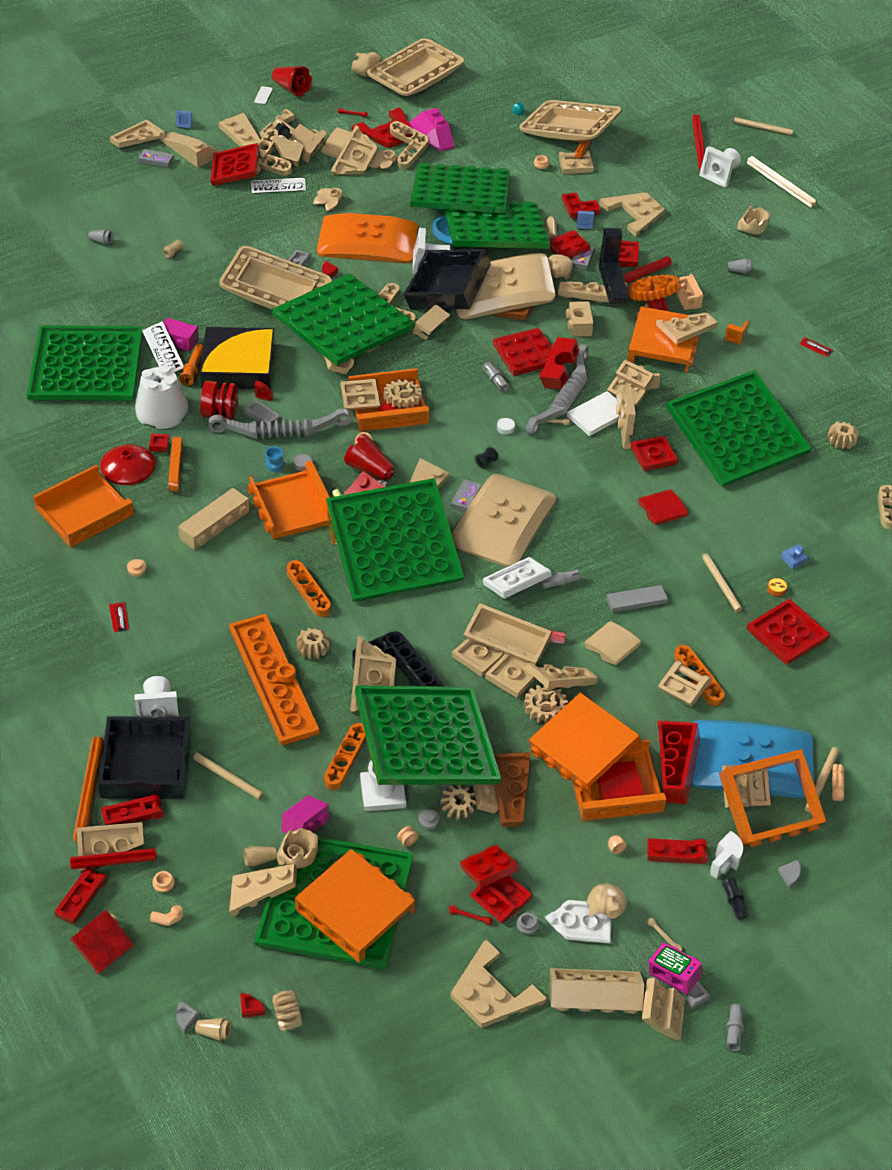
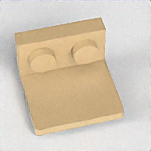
M299 124L292 132V138H289V140H297L304 145L301 159L309 163L325 142L327 132L322 129L319 133H313Z

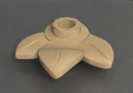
M378 150L370 167L389 168L396 161L397 156L392 150Z
M340 188L321 189L317 192L318 196L315 197L313 204H325L326 210L330 211L341 201L343 192Z

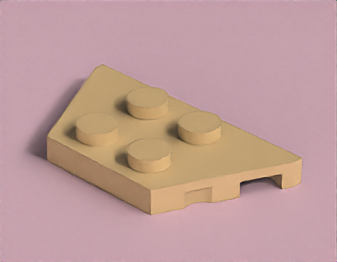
M355 125L331 169V175L365 174L378 151V147L374 142L370 141L366 134L364 135L360 131L358 126Z
M624 386L616 394V414L619 415L618 429H621L623 449H630L629 435H633L636 414L632 386Z
M361 636L357 637L350 713L359 711L355 695L356 685L394 686L396 659L389 654H385L377 646L369 644Z

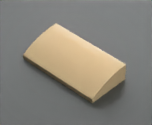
M479 603L463 636L536 665L551 640L552 631Z

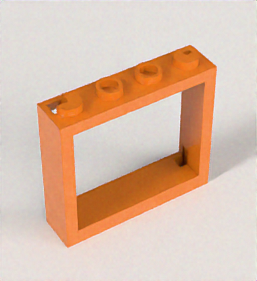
M802 749L726 768L719 773L743 846L750 844V847H757L763 844L762 841L768 839L770 843L781 840V836L786 834L789 837L800 835L801 830L808 829V832L821 829L820 825L826 822ZM794 763L813 819L752 835L734 778Z

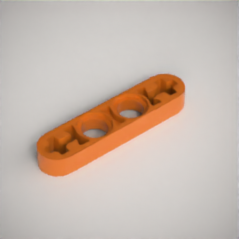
M173 437L168 479L169 492H179L183 453L182 437Z
M298 560L290 561L286 567L287 576L314 614L319 617L329 615L331 603L302 562ZM301 580L309 581L307 584H300L299 582ZM312 592L318 594L316 597L308 596V594Z
M679 645L676 647L674 653L675 661L682 662L687 668L696 666L699 670L695 672L712 678L711 684L708 688H705L701 695L709 705L720 706L724 701V690L689 646ZM689 678V680H690L693 684L697 685V684L699 683V682H697V681H695V680Z
M362 723L353 724L344 737L325 772L324 784L326 788L337 790L341 788L367 740ZM358 732H362V733H359V734H358L357 740H356V739H355V734H357ZM351 745L356 749L349 752L345 750V747ZM339 761L348 763L345 767L337 766ZM335 772H336V773H337V779H335L334 781H330V780H333V779H334V777H335Z

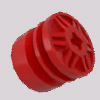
M205 381L200 401L201 416L210 418L213 415H217L219 411V415L233 420L238 407L237 385L231 383L228 386V383H223L220 390L218 382Z

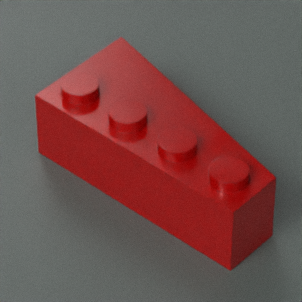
M657 720L666 803L687 805L700 743L698 723Z

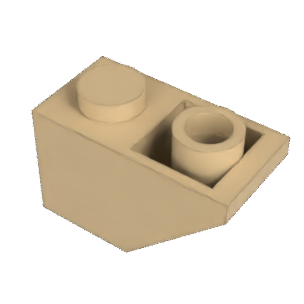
M274 135V144L281 158L290 161L292 165L298 167L304 152V145L300 141H291L285 136Z

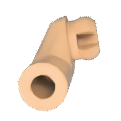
M174 905L171 908V912L167 914L153 911L150 916V922L170 926L182 919L183 908L179 905Z

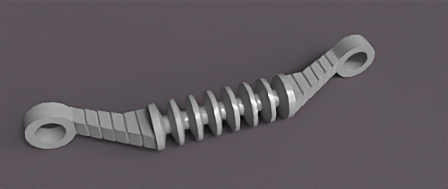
M584 344L579 346L580 351L576 358V370L572 372L563 388L557 394V397L551 403V407L545 412L529 419L526 427L527 434L534 436L540 424L566 414L570 405H572L588 380L584 362L589 353V346Z
M341 408L317 420L304 419L303 424L300 423L299 419H297L296 425L293 424L292 419H290L288 425H286L285 420H282L281 425L275 420L274 426H272L270 420L267 426L264 425L263 421L258 426L256 421L249 424L239 423L221 415H213L209 419V429L215 433L229 429L257 439L258 434H261L262 439H264L265 433L268 434L269 438L275 433L276 438H278L280 432H282L284 438H286L287 432H289L291 437H293L294 432L300 437L301 431L304 432L305 436H308L312 432L314 433L316 430L318 431L333 423L342 427L346 426L351 422V414L347 409ZM345 416L346 418L339 419L338 417ZM216 422L222 423L221 425H218V426H217V425H214V423H216Z

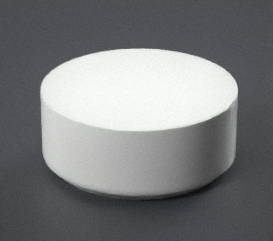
M502 418L497 422L499 433L508 435L514 432L515 423L512 419Z

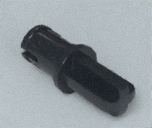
M283 122L276 125L279 135L285 136L288 140L292 138L290 129Z
M734 878L726 879L722 885L728 897L727 903L731 905L735 917L742 921L748 918V912L743 902L744 896L740 893Z

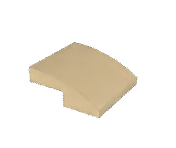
M337 127L328 137L321 153L338 158L352 132Z
M624 360L616 371V377L607 391L616 397V394L624 386H632L634 406L637 408L650 387L654 374Z
M375 379L341 382L344 409L380 407Z
M611 621L584 642L586 649L600 653L601 660L614 665L620 663L642 644L631 632Z
M724 765L722 766V771L726 768L738 765ZM768 769L734 778L743 807L771 805ZM724 791L725 808H730Z
M656 978L647 979L642 1020L661 1034L675 1040H681L685 1006L684 997L675 988L666 989Z

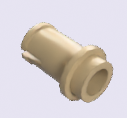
M176 240L171 245L165 246L163 249L164 256L167 258L174 257L175 253L183 249L182 242Z

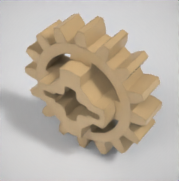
M400 379L397 382L391 381V384H386L384 388V400H387V404L392 403V407L397 406L399 409L402 407L408 408V406L414 408L415 404L419 405V401H421L422 389L419 388L418 384L413 385V381L407 382L406 379L404 382H401Z
M536 685V690L531 688L529 694L525 695V713L530 714L531 720L537 718V723L544 720L546 724L568 704L566 694L561 695V689L541 688L539 685Z

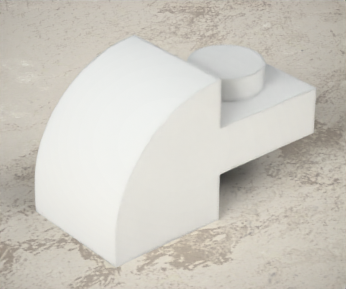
M732 831L718 843L715 855L717 858L712 862L710 875L716 879L722 873L726 874L730 867L737 870L740 865L743 844L740 838Z

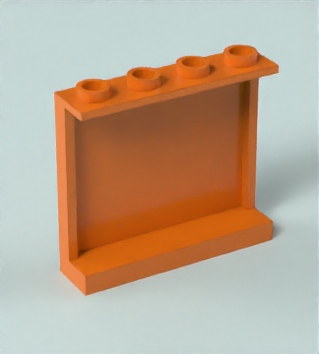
M640 307L629 346L627 361L634 363L635 357L641 356L685 364V373H688L689 367H692L694 357L692 356L696 354L697 346L694 345H698L700 335L676 345L656 326V322L663 319V322L671 321V318L674 317L685 319L688 315Z
M417 368L349 376V381L375 379L380 406L387 402V400H384V388L386 384H391V381L397 382L400 379L401 382H404L406 379L407 382L413 381V385H419ZM423 396L421 401H419V405L415 404L414 408L408 406V408L402 407L399 409L397 407V410L380 412L379 407L354 409L359 432L429 424V408L425 406Z
M312 461L305 462V471L255 483L252 476H249L250 484L247 485L249 495H253L254 506L259 508L260 520H264L265 531L270 533L272 540L332 524L326 505V498H329V495Z
M98 465L88 468L33 496L35 509L70 548L134 515L133 502L129 498L124 500L100 475Z
M579 693L529 739L530 751L536 758L540 757L549 768H555L565 780L569 779L579 791H585L589 795L592 794L590 786L627 751L633 749L637 752L642 747L639 734L582 693Z
M649 739L641 740L642 747L637 752L630 749L616 762L635 761L644 795L601 800L598 793L599 786L597 780L590 786L591 795L585 791H579L573 783L582 821L664 812L666 797L665 793L660 792L649 752Z
M350 849L295 897L296 911L360 963L366 958L365 950L408 911L411 914L415 913V899L409 892H404L400 889L393 879H388L384 876L378 867L369 864L362 854H357Z

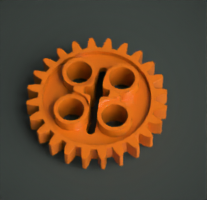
M662 274L636 280V282H632L627 287L628 297L633 300L638 299V301L666 298V296L677 293L680 290V278L678 276L674 277V275Z

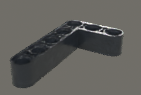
M604 228L599 271L610 305H627L628 291L619 265L622 241L621 228Z
M392 631L368 642L380 648L385 654L394 657L397 667L412 686L445 687L401 632ZM356 648L352 651L353 670L355 665Z

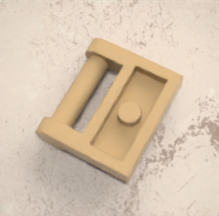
M586 150L581 159L575 158V153L559 152V162L563 174L593 173L594 167L590 157V150Z
M676 661L662 679L658 688L660 691L692 707L705 688L709 687L712 678L707 675L703 676L685 667L682 662ZM682 673L683 675L699 683L695 685L678 676L677 674Z

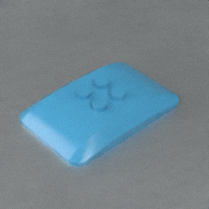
M696 720L693 722L698 723L700 743L691 783L694 787L724 790L719 776L722 766L742 765L800 749L803 750L814 783L813 738L807 731L742 721ZM794 763L768 769L770 795L806 798Z

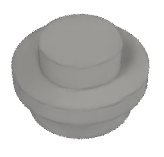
M426 809L419 814V823L426 830L434 829L440 822V816L435 810Z
M523 913L517 919L516 925L521 933L533 934L537 931L539 922L534 914Z

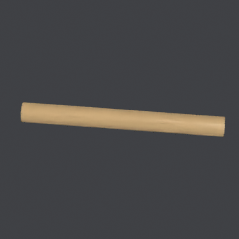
M737 117L734 118L733 122L790 136L793 134L792 129Z
M704 554L702 556L703 561L735 612H740L742 610L741 605L709 554Z
M832 747L815 784L818 798L838 756L839 749L836 747ZM807 803L805 806V811L811 813Z
M199 753L194 755L193 760L256 799L260 800L263 797V792Z

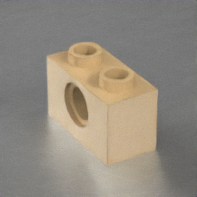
M589 301L569 302V309H566V319H569L568 330H571L572 337L592 336L593 319Z

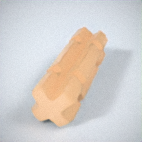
M834 764L832 768V799L834 801H843L844 766L842 764Z

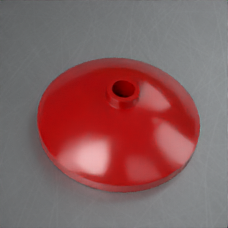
M123 444L110 449L104 454L100 462V469L102 475L112 483L133 485L146 480L153 473L155 459L153 454L142 446Z

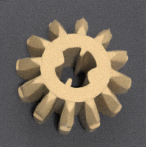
M836 421L829 429L828 440L830 445H835V449L839 447L842 450L844 448L850 450L857 443L859 431L856 430V426H851V422L847 424L844 421L842 423Z
M317 626L315 629L308 627L307 631L301 630L300 635L297 636V650L301 653L302 657L308 656L309 660L312 657L319 659L320 656H325L326 651H329V636L325 634L324 629L318 631Z
M450 785L448 791H443L442 795L444 798L440 799V803L444 804L441 810L449 811L447 814L448 818L454 814L455 820H459L460 815L466 819L468 813H473L474 809L472 806L476 805V801L472 798L475 794L473 792L467 793L469 790L468 786L463 790L461 785H457L456 789ZM457 798L461 800L459 805L455 804Z
M285 990L273 995L272 1000L279 1028L282 1031H289L301 1026L302 1020L295 993L292 990Z

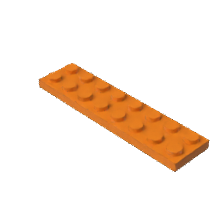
M266 613L229 624L231 635L280 746L319 735L318 725L296 678L290 683H281L276 678V668L280 664L288 663V660Z

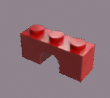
M557 337L551 347L549 357L546 358L545 366L540 372V380L544 388L559 390L563 388L569 377L563 364L575 363L580 351L576 339Z

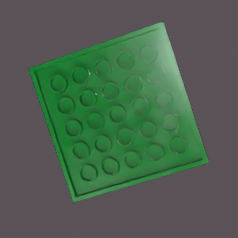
M418 164L410 207L506 213L510 170L505 168L491 169L490 167L476 168L475 166L460 167L459 165Z
M518 201L507 202L506 213L444 209L452 246L550 248V241L538 205L532 201H527L526 203H519Z
M350 273L272 309L273 316L336 366L415 328V322Z
M40 325L27 390V400L134 401L143 334L142 326Z
M755 370L669 401L666 404V408L721 487L810 453L812 449Z
M435 478L326 498V505L352 602L464 580Z
M356 685L355 695L378 785L500 784L501 776L473 687Z
M318 837L316 858L311 865L297 869L296 887L273 898L267 897L254 940L255 946L386 970L398 921L365 950L366 958L358 963L296 911L295 897L350 849L357 854H362L369 864L378 867L384 876L388 879H393L398 887L405 892L412 866L413 853Z

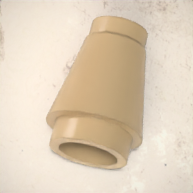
M249 846V848L243 851L246 866L255 867L277 858L275 847Z
M226 1018L198 1020L195 1027L196 1034L219 1041L228 1040L232 1030L231 1021L226 1020Z

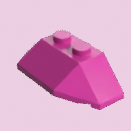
M438 108L423 111L409 122L411 128L428 137L429 146L435 147L438 151L454 148L449 124Z

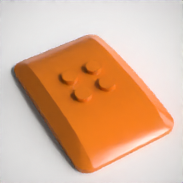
M355 213L326 215L323 218L317 253L322 257L409 263L413 260L418 224L415 221L382 215Z

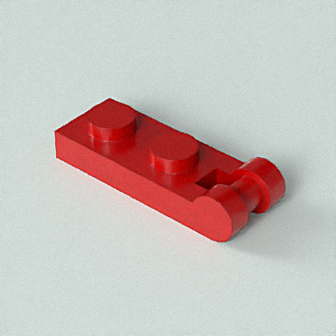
M151 795L102 807L101 813L104 825L135 823L151 818L161 819L164 816V811L160 807V797L158 795Z
M647 839V861L694 864L708 862V854L705 851L707 850V841L705 839H697L695 841Z
M87 867L54 911L55 916L74 925L100 888L105 886L108 876L103 873L97 874L94 869Z

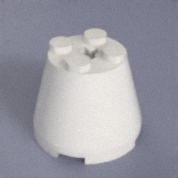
M166 365L146 369L142 372L135 403L138 420L142 424L146 423L156 426V429L171 428L180 424L181 420L189 412L188 400L178 378L170 370V367Z

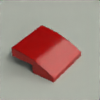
M671 489L638 498L639 506L647 512V519L654 525L688 516L686 507Z
M635 761L615 763L597 779L598 793L601 800L644 795Z
M510 875L485 887L480 888L478 886L470 894L474 901L501 924L516 914L533 898L532 894Z

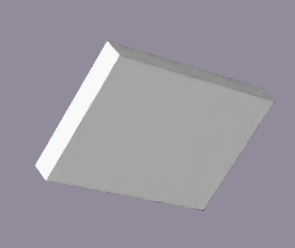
M607 391L568 411L567 417L587 435L591 436L618 421L619 415L616 414L617 399Z
M528 557L485 577L483 584L505 599L552 575L551 570Z

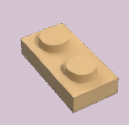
M473 785L476 808L494 814L499 809L495 786Z

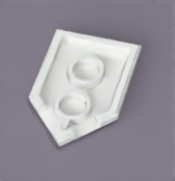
M567 900L559 909L545 917L566 940L611 943L612 918L603 913L590 916L588 913L590 906L586 904V901Z

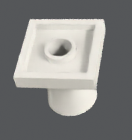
M707 147L699 176L720 186L727 187L732 169H736L740 165L741 158L739 153L732 148L721 152L713 147Z
M419 227L413 251V274H416L418 265L426 250H450V245L425 243V228Z
M154 676L144 682V694H135L137 717H179L176 691L171 692L172 686L168 679Z
M371 760L368 765L369 772L360 773L364 812L406 808L404 785H378Z

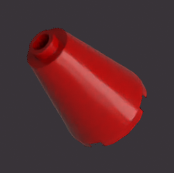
M304 66L277 67L272 72L273 81L295 96H303L305 92L310 90L312 85V76L309 74L310 70Z
M360 435L356 439L358 443L355 446L351 444L344 456V463L361 472L364 471L377 479L390 480L395 473L393 471L394 466L368 435Z

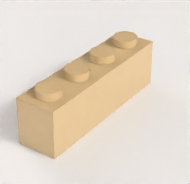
M235 488L230 489L179 525V539L193 550L198 549L250 512L249 499Z

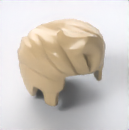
M375 52L368 54L356 53L359 59L352 62L351 71L362 77H369L367 70L379 63L381 57Z
M750 206L738 221L737 228L739 231L751 235H760L766 230L771 213L761 207L753 209V206Z
M553 254L550 256L548 263L551 275L554 278L564 277L566 282H568L572 274V260L563 255Z
M303 828L293 832L289 830L277 853L278 864L280 866L295 864L297 869L311 865L318 852V836Z
M606 883L599 884L592 889L586 904L590 906L588 912L590 916L603 913L609 918L615 919L625 911L627 900L624 892L618 886Z

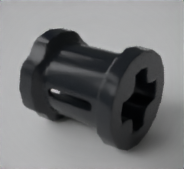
M489 446L485 452L475 456V462L481 469H486L488 464L498 460V452Z

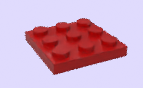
M258 143L214 153L210 179L212 186L257 176Z
M540 328L493 339V346L513 376L543 369L552 347Z
M790 598L748 623L746 628L785 665H789L827 641L830 637V633Z

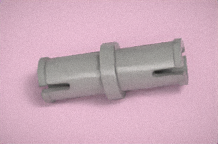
M486 362L483 370L488 374L489 380L495 383L500 392L507 391L509 384L504 380L503 374L497 371L492 362Z
M575 569L564 573L561 571L557 572L556 575L541 581V584H543L542 588L546 589L558 585L562 587L566 583L580 581L579 570Z
M732 1004L730 1006V1017L726 1024V1030L728 1031L726 1048H729L730 1051H739L741 1049V1035L745 1029L743 1024L745 1008L744 1006L741 1007L740 1004Z

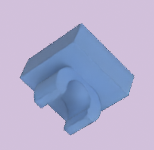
M177 110L176 126L191 128L192 112Z
M578 211L577 228L593 229L594 212Z
M799 544L781 553V558L791 569L806 563L808 557L803 553L804 549Z

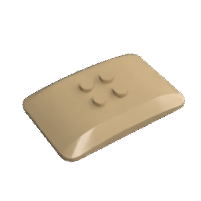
M424 38L369 68L367 75L403 96H409L428 88L454 72L464 64V59L434 41Z
M549 100L533 112L519 128L521 132L542 138L584 142L598 137L621 114V108L617 106Z
M242 246L220 278L219 284L221 288L239 297L273 309L330 283L332 280L326 274L253 247Z
M538 253L490 261V268L470 309L456 310L460 319H471L552 302L556 294L547 256Z
M500 474L491 475L474 497L452 533L455 548L504 567H509L521 561L555 505L556 496L549 491Z

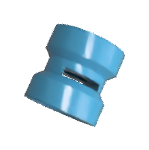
M275 446L269 447L265 451L266 468L271 472H278L284 467L283 450Z

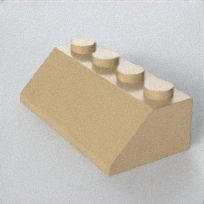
M550 968V1004L556 1010L567 1011L569 1008H578L579 1011L590 1012L592 1009H601L602 1012L612 1013L614 1010H623V1012L630 1014L643 1011L644 982L640 972Z

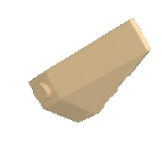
M170 132L165 135L166 137L160 138V141L197 168L212 161L213 154L219 152L199 139Z

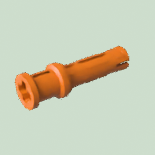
M198 344L195 345L189 362L184 365L183 373L179 376V381L184 386L193 385L194 377L198 374V365L203 353V345L199 344V347Z

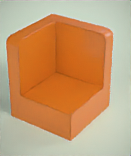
M746 320L742 327L729 323L724 340L740 345L748 332L749 321Z

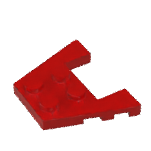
M400 107L389 111V117L392 121L379 125L374 129L368 127L364 122L355 124L364 135L366 134L374 139V142L387 148L404 143V141L390 134V124L392 122L399 121L410 127ZM406 134L405 136H406V137H412L413 135H412V134Z

